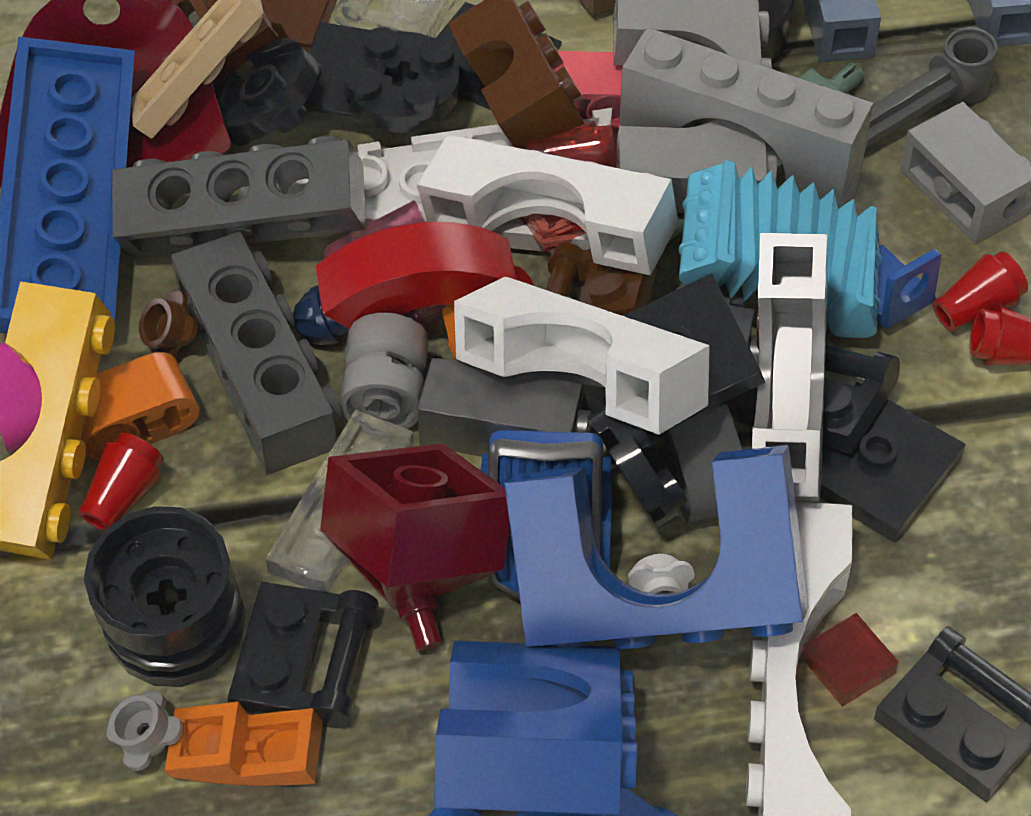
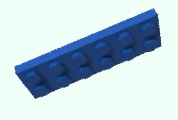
M18 37L0 197V333H8L20 281L96 293L111 312L110 316L114 318L115 322L120 244L113 238L112 170L126 168L135 50Z

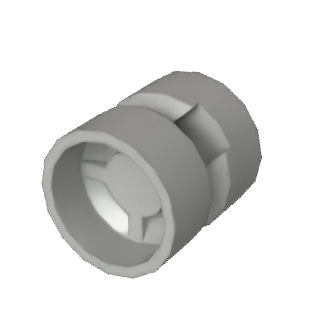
M380 312L365 315L353 322L348 331L345 355L346 370L343 373L340 394V408L342 414L349 422L374 432L401 431L417 423V408L424 387L423 375L426 373L429 347L428 333L421 324L403 315Z

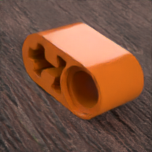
M165 352L151 353L97 373L96 378L100 381L99 403L95 414L92 417L86 416L81 440L85 443L86 455L91 459L100 460L105 444L107 442H115L122 432L133 434L149 444H153L189 428L198 418L200 409L175 357Z

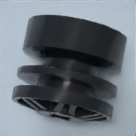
M149 507L126 514L104 530L89 552L84 575L89 602L99 625L102 627L112 655L128 674L152 685L182 686L207 678L230 660L243 638L246 611L223 536L206 518L181 507Z

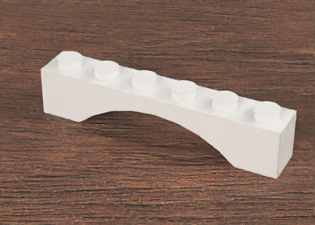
M795 501L808 610L802 623H793L792 632L778 636L763 637V640H752L749 677L750 681L762 682L761 701L750 700L748 742L760 743V764L748 763L746 806L758 807V816H851V808L829 783L809 747L798 712L795 675L805 644L823 617L845 596L852 564V505Z

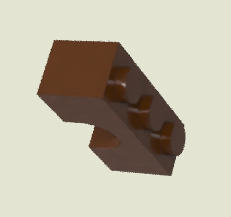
M483 0L448 23L464 57L485 85L481 91L498 125L515 148L541 152L585 125L574 104L583 96L565 66L556 71L555 68L562 65L564 61L547 33L540 37L537 36L546 29L529 1L519 6L515 0Z

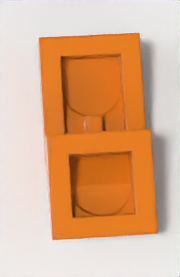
M239 702L174 709L173 716L183 723V733L177 743L168 746L164 771L170 777L215 784L247 786L316 784L323 721L313 708L249 715Z

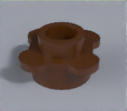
M173 290L169 293L167 300L162 298L153 299L144 308L139 321V334L142 342L146 346L157 348L156 352L169 353L175 358L177 351L193 341L198 331V321L187 308L188 296L185 292Z

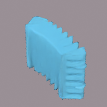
M726 159L722 164L689 175L686 199L682 205L685 211L683 237L678 249L681 255L679 280L683 284L689 285L705 276L713 274L719 287L723 284L726 285L730 298L742 287L743 300L746 301L758 289L761 233L827 234L829 248L827 319L831 333L839 337L868 338L876 334L877 309L881 305L877 289L878 272L882 261V256L879 253L880 231L876 221L877 207L870 206L857 216L854 199L838 209L834 189L821 200L819 199L814 182L799 193L793 175L777 189L772 170L758 184L752 166L739 179L735 162Z

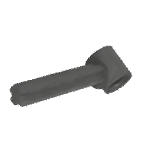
M973 27L961 28L952 32L945 41L944 51L930 60L928 72L873 104L865 149L946 99L958 104L964 102L966 105L976 104L986 99L992 88L997 54V43L994 37L982 29Z

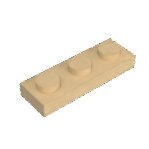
M217 0L132 97L133 126L152 139L165 124L171 126L179 120L188 105L189 96L201 83L207 85L217 77L225 63V56L238 41L245 43L258 30L263 18L261 0Z

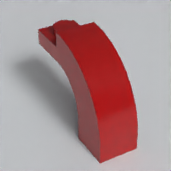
M421 222L377 231L345 245L316 265L323 315L350 329L353 322L369 314L380 312L403 315L412 310L432 305H454L455 300L505 276L534 286L530 276L521 267L514 266L507 238L481 227L453 222Z

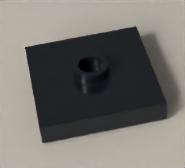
M713 274L623 315L624 317L710 345L708 406L685 420L766 383ZM643 429L648 437L656 434Z
M856 382L853 386L860 387L862 384ZM887 399L852 454L822 446L821 499L830 504L852 505L853 518L896 543L962 458L966 444Z

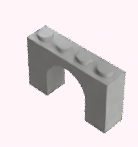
M615 0L613 13V65L625 64L640 37L648 27L772 69L771 59L761 58V46L766 47L768 42L769 13L768 11H759L758 0ZM717 118L707 124L689 128L619 126L615 168L639 173H650L655 176L671 179L677 213H685L682 205L686 199L689 175L722 164L725 159L735 162L739 179L752 166L757 184L770 170H772L776 182V156L766 155V141L755 132L735 122Z
M647 27L622 67L619 126L689 128L695 127L696 120L702 118H718L735 122L755 132L774 149L783 164L785 181L793 175L799 193L814 182L819 199L821 200L834 189L839 209L852 199H854V203L856 201L873 103Z

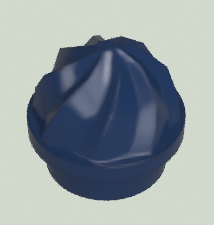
M319 285L311 287L310 291L305 293L295 305L293 312L295 330L309 343L335 345L341 343L343 335L348 333L349 329L323 315Z

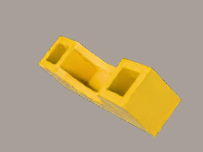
M20 281L5 344L24 363L34 368L41 386L42 406L36 427L28 440L15 453L0 461V551L52 560L56 542L62 543L67 536L71 519L70 506L66 504L71 479H78L83 470L86 448L81 437L86 416L92 417L97 410L100 398V381L96 378L101 354L107 355L109 353L115 333L114 318L110 316L111 312L96 293Z

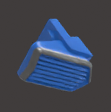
M501 430L493 433L490 436L488 453H482L481 471L504 488L505 483L518 473L585 466L594 539L602 560L609 568L611 457H603V440L601 437L593 433ZM510 528L504 570L489 575L488 578L496 587L520 599Z

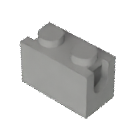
M964 102L908 130L900 171L975 245L1030 215L1031 203L1025 198L1026 192L1031 190L1030 161L1016 153L995 132L988 121L981 119Z

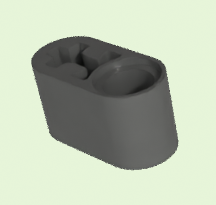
M725 402L680 422L660 434L668 470L688 500L680 505L682 516L686 523L718 518L712 460L719 452L742 450L730 410Z

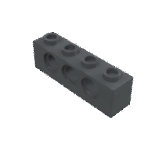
M321 136L311 139L306 145L282 147L276 144H260L250 148L249 152L228 155L206 151L194 154L190 160L174 162L144 159L135 162L133 167L112 170L113 238L133 259L175 254L238 231L241 232L248 245L366 230L363 162L349 139L342 140L333 136ZM301 179H308L306 186L300 192L287 195L292 184ZM249 186L247 193L241 199L229 202L231 195L237 189ZM190 194L189 199L183 206L171 210L174 202L180 196Z
M238 231L172 254L171 259L177 290L185 292L188 296L187 308L198 321L197 333L266 475L338 449L335 423L343 419L338 399L330 385L320 387L315 377L319 372L318 365L309 342L306 339L297 341L291 331L295 329V322L290 306L283 294L273 296L269 288L272 285V277L262 252L259 250L251 253L244 237Z

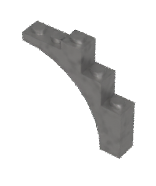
M682 284L678 289H680V288H682V287H684V286H686V285H685V284ZM723 284L719 288L757 364H759L757 337L751 334L754 309L744 308L745 301L743 300L742 287L730 298L726 285ZM432 358L417 408L419 446L444 443L455 452L482 457V453H488L490 436L501 430L589 433L591 423L587 416L606 405V388L593 379L573 373L536 371L502 377L462 361Z

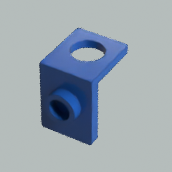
M879 245L882 261L879 265L877 289L881 305L877 309L876 319L886 330L930 305L935 300L942 256L936 249L904 265L884 245ZM923 273V276H922V278H921V280H920V279L917 277V275Z

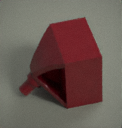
M444 443L328 457L320 531L362 577L394 609H397L400 620L408 621L417 652L427 651L440 646L442 641L433 614L439 609L436 598L504 570L510 530L505 488Z

